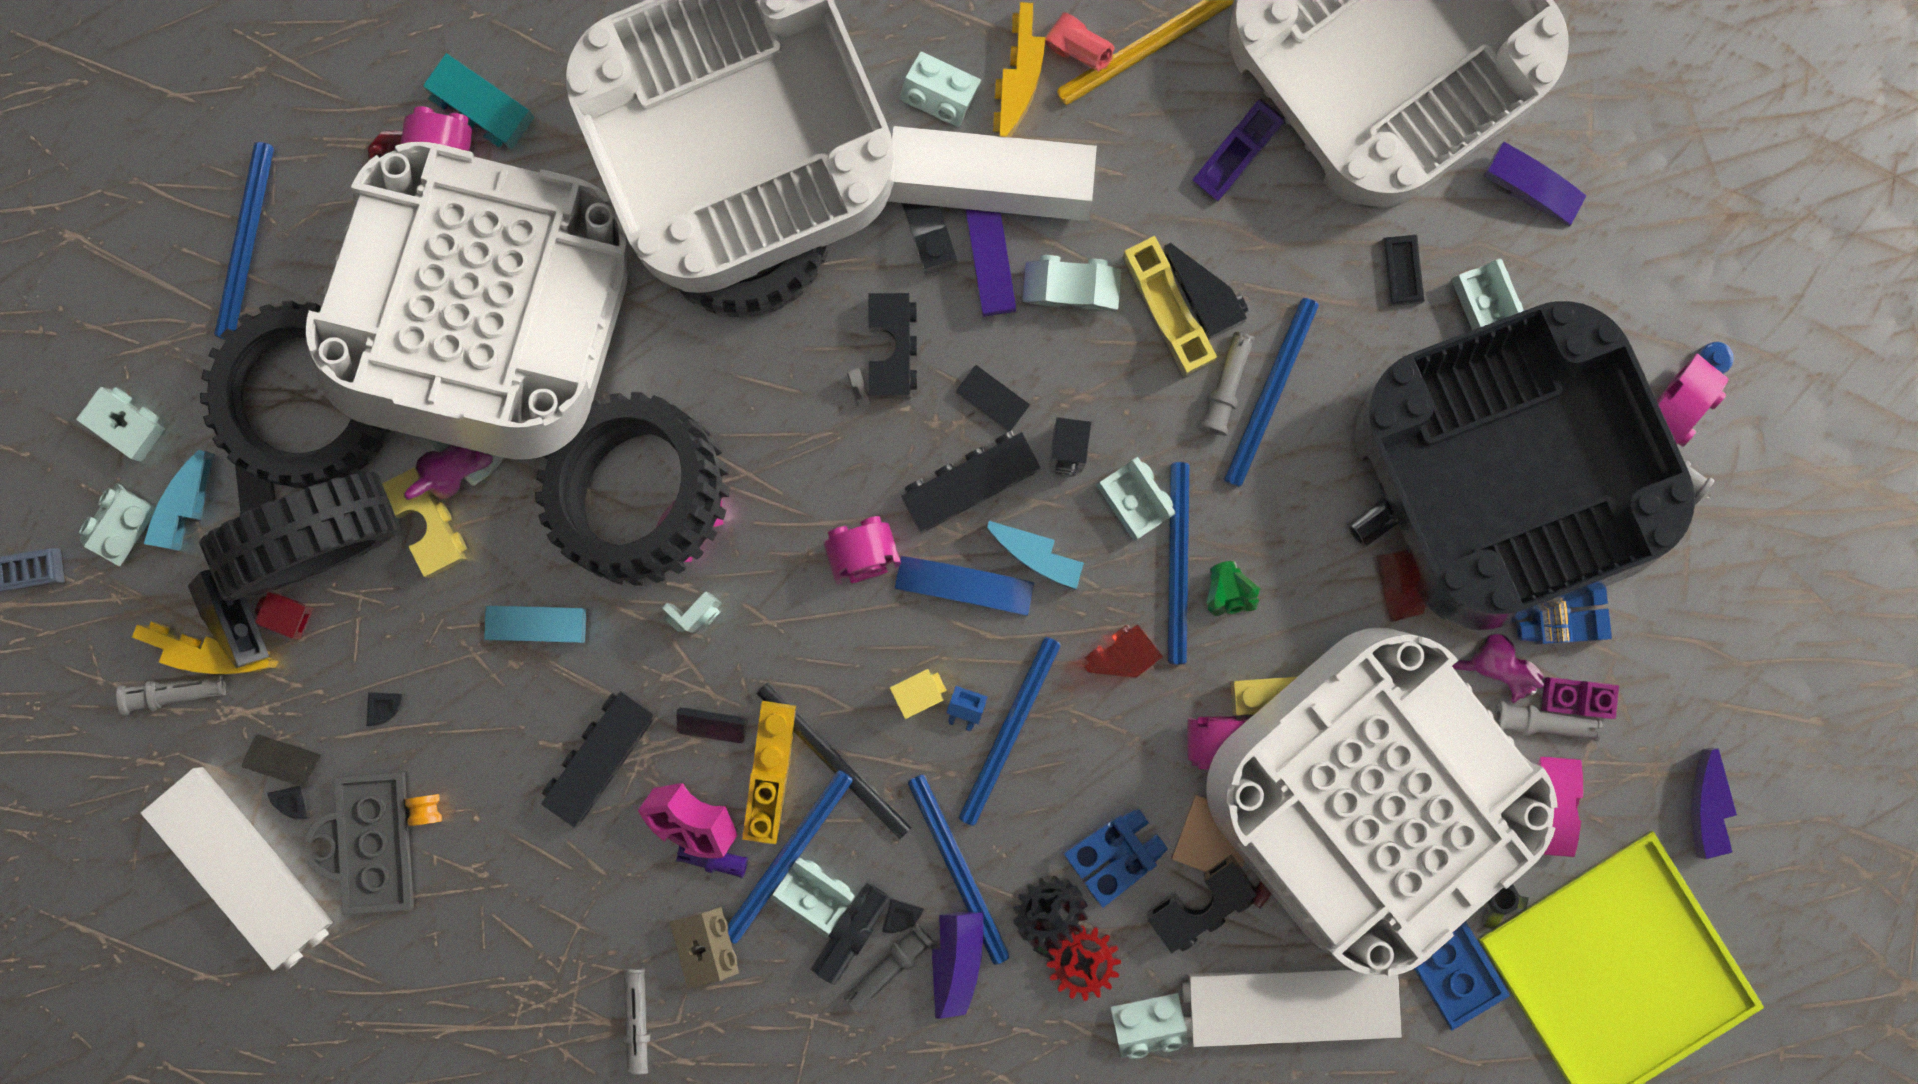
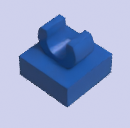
M955 686L946 714L950 715L948 719L949 724L953 725L958 717L968 721L966 730L971 731L974 724L979 725L988 697Z

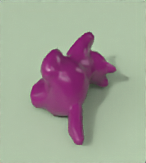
M449 445L443 451L437 452L434 450L426 452L416 463L419 479L406 490L404 498L408 500L413 499L428 491L435 495L436 498L447 499L457 493L463 478L488 467L493 463V457L488 453L455 445Z
M1502 634L1487 636L1485 644L1475 652L1471 660L1458 659L1452 665L1453 669L1477 671L1483 676L1506 683L1511 690V702L1513 704L1519 699L1534 695L1537 688L1541 689L1544 686V683L1541 681L1545 677L1544 674L1533 663L1516 658L1514 644L1508 637Z

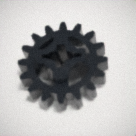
M1053 876L1050 883H1047L1043 877L1039 878V886L1036 888L1031 884L1027 885L1030 893L1027 896L1019 894L1018 898L1021 900L1022 905L1013 907V911L1018 916L1013 919V923L1019 929L1017 931L1024 941L1027 940L1033 948L1040 945L1044 951H1048L1052 943H1054L1057 949H1061L1062 940L1064 939L1072 943L1074 939L1071 934L1074 931L1081 933L1083 931L1079 921L1088 919L1087 914L1083 910L1088 907V904L1082 897L1083 894L1079 888L1073 886L1067 878L1061 883L1057 876Z

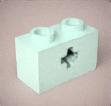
M100 386L76 420L130 459L142 462L165 431V428L157 423L159 417L143 406L138 410L131 405L132 397L121 389L114 387L113 390ZM121 416H125L124 420L128 423L125 428L122 427L123 424L119 421Z

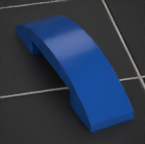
M901 556V565L898 569L895 589L1028 616L1034 582L966 567Z

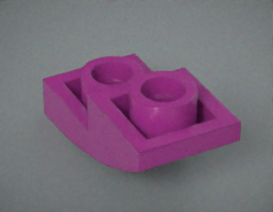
M1545 677L1541 711L1616 719L1619 685Z

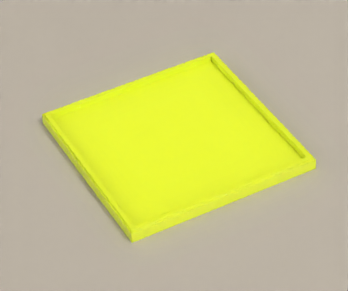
M1649 831L1530 905L1526 910H1522L1498 925L1495 930L1492 929L1477 939L1567 1084H1644L1764 1008L1654 831Z

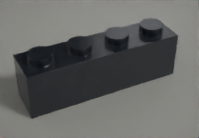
M1013 431L1007 432L995 439L997 445L989 450L984 451L983 447H979L966 454L964 457L967 461L957 467H954L953 463H949L934 472L937 476L936 478L924 483L923 479H919L906 486L904 489L907 493L902 495L901 498L920 534L1039 472L1041 467L1023 433L1014 435Z
M620 691L618 695L612 693L601 708L605 713L598 723L592 721L581 736L585 740L578 752L574 749L571 750L561 765L565 768L564 772L558 780L553 777L541 793L545 796L541 805L573 828L580 826L658 715L625 691Z

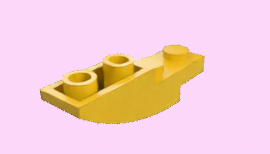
M1020 2L1019 13L1013 12L1012 33H1018V46H1011L1010 66L1017 67V69H1003V79H996L995 99H1001V112H994L993 132L1000 133L1001 137H1011L1019 127L1033 100L1040 78L1045 37L1032 36L1033 3Z
M150 621L149 626L137 624L132 636L135 639L163 649L159 663L192 672L246 674L276 668L278 661L268 658L235 668L215 637L206 636L202 646H200L201 639L182 633L181 638L169 634L170 627L154 621Z
M762 701L742 840L777 844L792 750L796 714L795 705Z

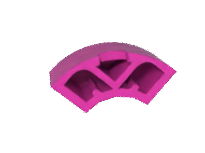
M1696 354L1675 375L1671 383L1657 399V403L1676 444L1682 447L1695 435L1696 431L1693 427L1709 408L1714 410L1723 401L1726 393L1722 390L1729 380L1699 354Z
M1540 756L1538 765L1545 769L1552 781L1558 807L1554 808L1552 827H1555L1554 835L1543 855L1575 857L1581 829V820H1579L1577 808L1580 798H1583L1582 761L1578 759Z
M683 783L653 788L638 809L642 819L653 833L664 842L668 838L675 844L686 848L684 853L703 858H723L738 835L725 806H712L700 802L689 793Z

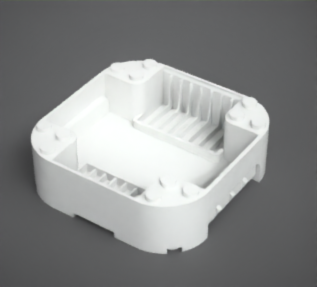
M645 0L611 14L592 25L578 40L569 58L566 71V89L578 124L630 245L646 269L663 283L686 292L703 293L720 290L758 274L757 272L816 247H823L862 230L875 220L886 206L895 180V162L891 133L834 0Z
M1237 0L1231 15L1228 34L1230 51L1240 73L1243 74L1249 70L1264 88L1265 92L1263 93L1266 97H1270L1286 117L1284 119L1286 120L1285 122L1288 125H1292L1306 145L1304 147L1308 152L1311 151L1322 165L1326 174L1323 180L1325 185L1336 195L1352 204L1375 206L1377 208L1399 205L1412 199L1527 114L1549 92L1561 76L1567 61L1569 48L1567 26L1554 0Z
M431 142L400 144L395 146V151L387 153L380 158L377 155L373 157L359 171L351 186L354 200L353 214L350 222L345 227L344 233L346 235L340 253L335 256L333 263L336 265L330 282L324 288L323 294H325L320 312L309 311L307 316V344L325 396L340 412L358 422L504 458L532 459L559 450L579 433L587 420L627 285V239L610 197L595 185L579 178L543 169L539 173L474 157L473 152Z
M1368 628L1354 632L1341 639L1232 733L1220 746L1212 760L1207 777L1206 793L1210 813L1219 830L1315 945L1359 973L1394 976L1416 968L1431 957L1454 936L1452 932L1503 887L1507 889L1541 858L1554 835L1555 827H1552L1554 808L1558 807L1554 786L1545 769L1530 762L1514 746V740L1511 736H1507L1495 722L1492 712L1489 709L1486 710L1472 693V687L1469 683L1465 684L1453 669L1452 665L1458 659L1448 649L1435 641L1390 628Z

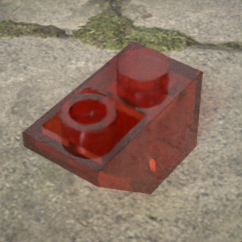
M1406 548L1376 555L1391 622L1424 614L1426 604L1415 588L1420 580V573L1412 554L1408 553Z
M1126 624L1111 636L1115 642L1104 650L1099 645L1084 658L1088 663L1082 668L1086 673L1137 678L1160 660L1163 655L1138 624L1132 628Z

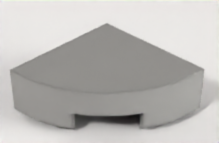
M860 368L848 371L847 376L856 405L862 407L870 404Z

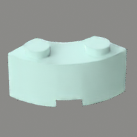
M1041 255L1040 261L1026 262L1022 302L1058 308L1071 305L1080 307L1083 310H1118L1122 269L1108 266L1107 260L1088 259V264L1060 262L1061 258L1058 256Z

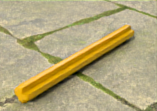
M1234 0L1200 1L1113 54L1112 60L1106 68L1101 69L1099 72L1090 68L1059 87L1057 94L1060 100L1065 105H1069L1228 8L1234 3Z

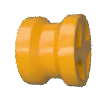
M439 794L405 799V806L410 810V817L407 819L408 826L442 821V815L437 811V804L440 801Z

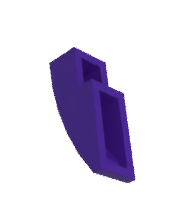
M1258 99L1192 180L1219 201L1286 121L1284 120L1285 118L1264 100Z
M1504 141L1497 148L1483 174V177L1511 191V196L1568 226H1571L1587 196L1541 162Z
M966 209L982 315L986 317L1016 312L1001 212Z
M1706 748L1702 750L1692 789L1691 821L1696 855L1698 858L1710 859L1733 853L1724 819L1737 816L1719 748Z
M958 912L939 915L941 948L932 949L936 1019L961 1016L967 1013L977 983L982 957L983 912Z

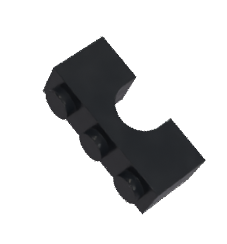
M868 293L869 331L888 333L896 342V348L891 357L883 361H869L870 399H911V390H917V370H911V356H917V336H910V322H917V302H910L909 293Z
M1056 418L1048 467L1054 468L1056 475L1075 477L1077 471H1083L1087 462L1091 430L1090 421Z
M1232 854L1204 873V882L1212 892V897L1205 906L1190 908L1183 904L1176 893H1174L1147 912L1148 922L1171 954L1178 949L1181 952L1189 949L1198 941V935L1206 930L1209 932L1217 930L1226 922V916L1235 910L1237 913L1243 912L1254 903L1253 898L1257 896L1256 888Z

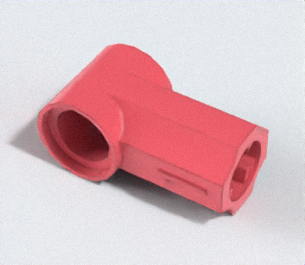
M1065 12L1062 13L1045 37V44L1055 53L1064 58L1072 56L1098 72L1106 68L1111 62L1115 49L1112 43L1087 30V27L1081 21Z

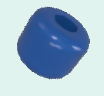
M1711 342L1701 347L1697 353L1722 374L1728 372L1733 365V352L1725 343Z

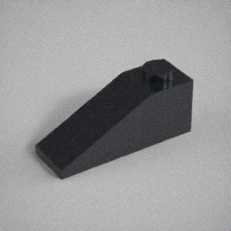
M902 203L925 275L957 265V257L940 207Z
M1171 242L1164 245L1163 252L1171 266V270L1208 340L1245 322L1247 319L1245 313L1249 310L1240 293L1235 295L1229 285Z
M210 569L199 572L189 583L188 588L201 619L235 668L268 659L270 656L246 598L234 601L222 600Z

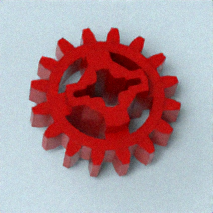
M1080 924L1083 931L1082 933L1071 934L1074 939L1072 943L1064 939L1062 940L1061 949L1049 948L1048 952L1054 956V959L1046 961V966L1055 968V971L1049 975L1051 981L1060 980L1057 986L1059 992L1067 987L1070 989L1069 998L1073 999L1076 993L1079 992L1083 1000L1087 1001L1089 992H1094L1096 997L1100 998L1101 992L1099 988L1102 986L1109 990L1113 988L1108 979L1110 977L1119 978V973L1113 969V966L1121 964V959L1112 957V954L1118 950L1116 944L1107 945L1110 939L1108 933L1100 938L1098 937V927L1094 926L1091 932L1087 933L1084 925ZM1080 940L1093 941L1100 947L1093 950L1082 946ZM1069 945L1072 951L1069 960L1060 965L1062 953ZM1077 948H1079L1081 954H1084L1085 958H1093L1089 962L1090 977L1082 967L1075 968L1074 966L1078 963ZM1107 960L1106 969L1101 978L1098 979L1096 976L1097 968L1100 963ZM1075 975L1085 979L1087 985L1072 983L1067 978Z

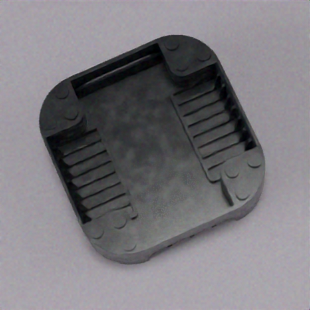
M1555 301L1541 304L1402 357L1393 363L1380 377L1365 400L1356 422L1355 443L1359 459L1363 461L1370 458L1380 481L1378 485L1386 494L1394 513L1392 517L1394 521L1398 522L1406 540L1407 546L1405 547L1408 553L1412 554L1419 570L1420 580L1415 586L1419 596L1436 615L1442 619L1446 618L1463 626L1462 628L1472 630L1500 628L1583 594L1632 577L1645 570L1679 543L1687 532L1694 514L1695 491L1691 475L1627 336L1606 314L1582 303Z

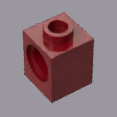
M268 591L266 597L262 596L256 605L255 615H257L255 622L262 627L291 639H301L314 608L279 593Z

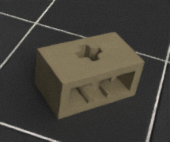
M721 907L689 914L669 921L687 989L719 982L739 974L737 957L731 945L728 924Z

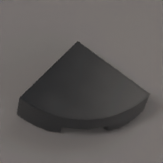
M368 692L366 726H377L391 720L400 710L405 694Z
M303 785L267 793L271 804L282 814L293 819L310 818Z
M891 898L882 932L897 933L910 928L919 920L924 908Z

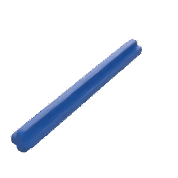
M255 142L253 146L214 332L215 336L220 339H224L220 335L227 328L233 331L237 328L274 151L273 146L265 142Z
M1304 297L1300 301L1225 476V481L1228 484L1240 487L1245 480L1319 307V304L1312 299Z
M1186 462L1172 463L1170 475V498L1173 503L1172 508L1175 511V514L1170 517L1168 662L1172 665H1183L1187 662L1190 465Z
M1049 637L1043 639L959 815V819L962 822L971 826L977 823L1061 647L1058 641Z
M841 770L836 772L728 923V934L731 943H738L797 858L849 788L853 779Z
M918 775L908 781V786L968 912H983V944L994 965L1001 964L1009 959V953L925 776Z

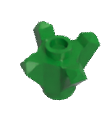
M1225 561L1210 568L1211 585L1206 603L1208 611L1214 616H1220L1224 613L1236 614L1243 610L1254 611L1257 609L1259 604L1257 596L1261 588L1247 578L1240 568H1237L1236 562Z

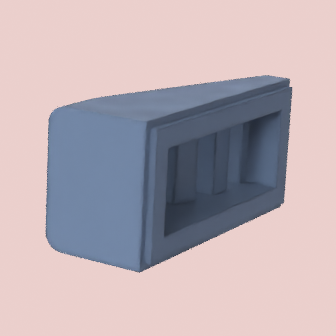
M50 548L0 557V592L65 583L61 549ZM45 558L47 576L42 577L40 559ZM33 560L35 576L33 579H30L28 561ZM16 562L21 563V581L17 579ZM2 564H8L10 583H4Z

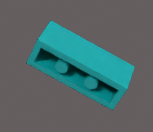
M447 53L423 85L430 94L428 97L430 102L443 111L448 106L458 114L468 117V125L471 129L476 125L486 133L483 135V138L499 149L503 144L512 150L535 118L526 107Z

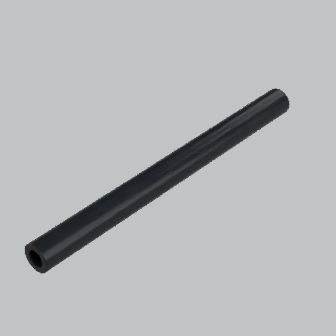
M769 682L756 693L763 701L791 705ZM796 710L793 732L835 774L839 770L848 774L853 779L849 789L901 839L912 827Z

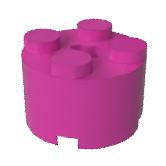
M418 106L414 108L413 114L404 118L400 144L431 142L470 151L472 129L468 125L469 119L465 115L451 113L449 115L434 113V110L431 108Z
M880 516L861 521L860 527L848 530L847 526H842L827 532L829 539L824 542V547L836 584L843 585L841 578L848 577L850 583L872 579L887 573L886 566L894 563L895 568L901 565L888 523H882Z
M1236 716L1198 717V720L1188 718V761H1192V766H1198V769L1209 770L1220 746L1251 717H1245V721H1236Z

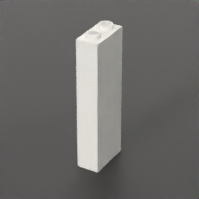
M898 126L893 128L892 142L895 180L887 200L889 202L1083 221L1090 220L1097 146Z
M204 767L191 769L141 812L142 816L273 971L283 966L288 970L303 957L300 951L308 944L315 947L329 935L326 929L334 923Z
M1343 966L1188 973V982H1182L1183 1003H1189V1017H1184L1187 1029L1185 1038H1191L1193 1047L1402 1038L1398 975H1366Z

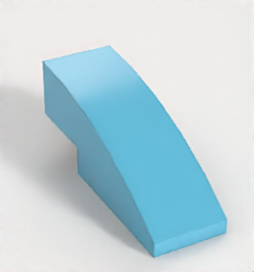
M198 450L177 472L157 504L144 544L181 551L187 518L201 520L215 454Z
M988 522L987 530L1017 561L1034 573L1056 584L1073 590L1077 589L1084 563L1052 554L1055 540L995 522Z
M486 606L484 640L585 643L587 609Z

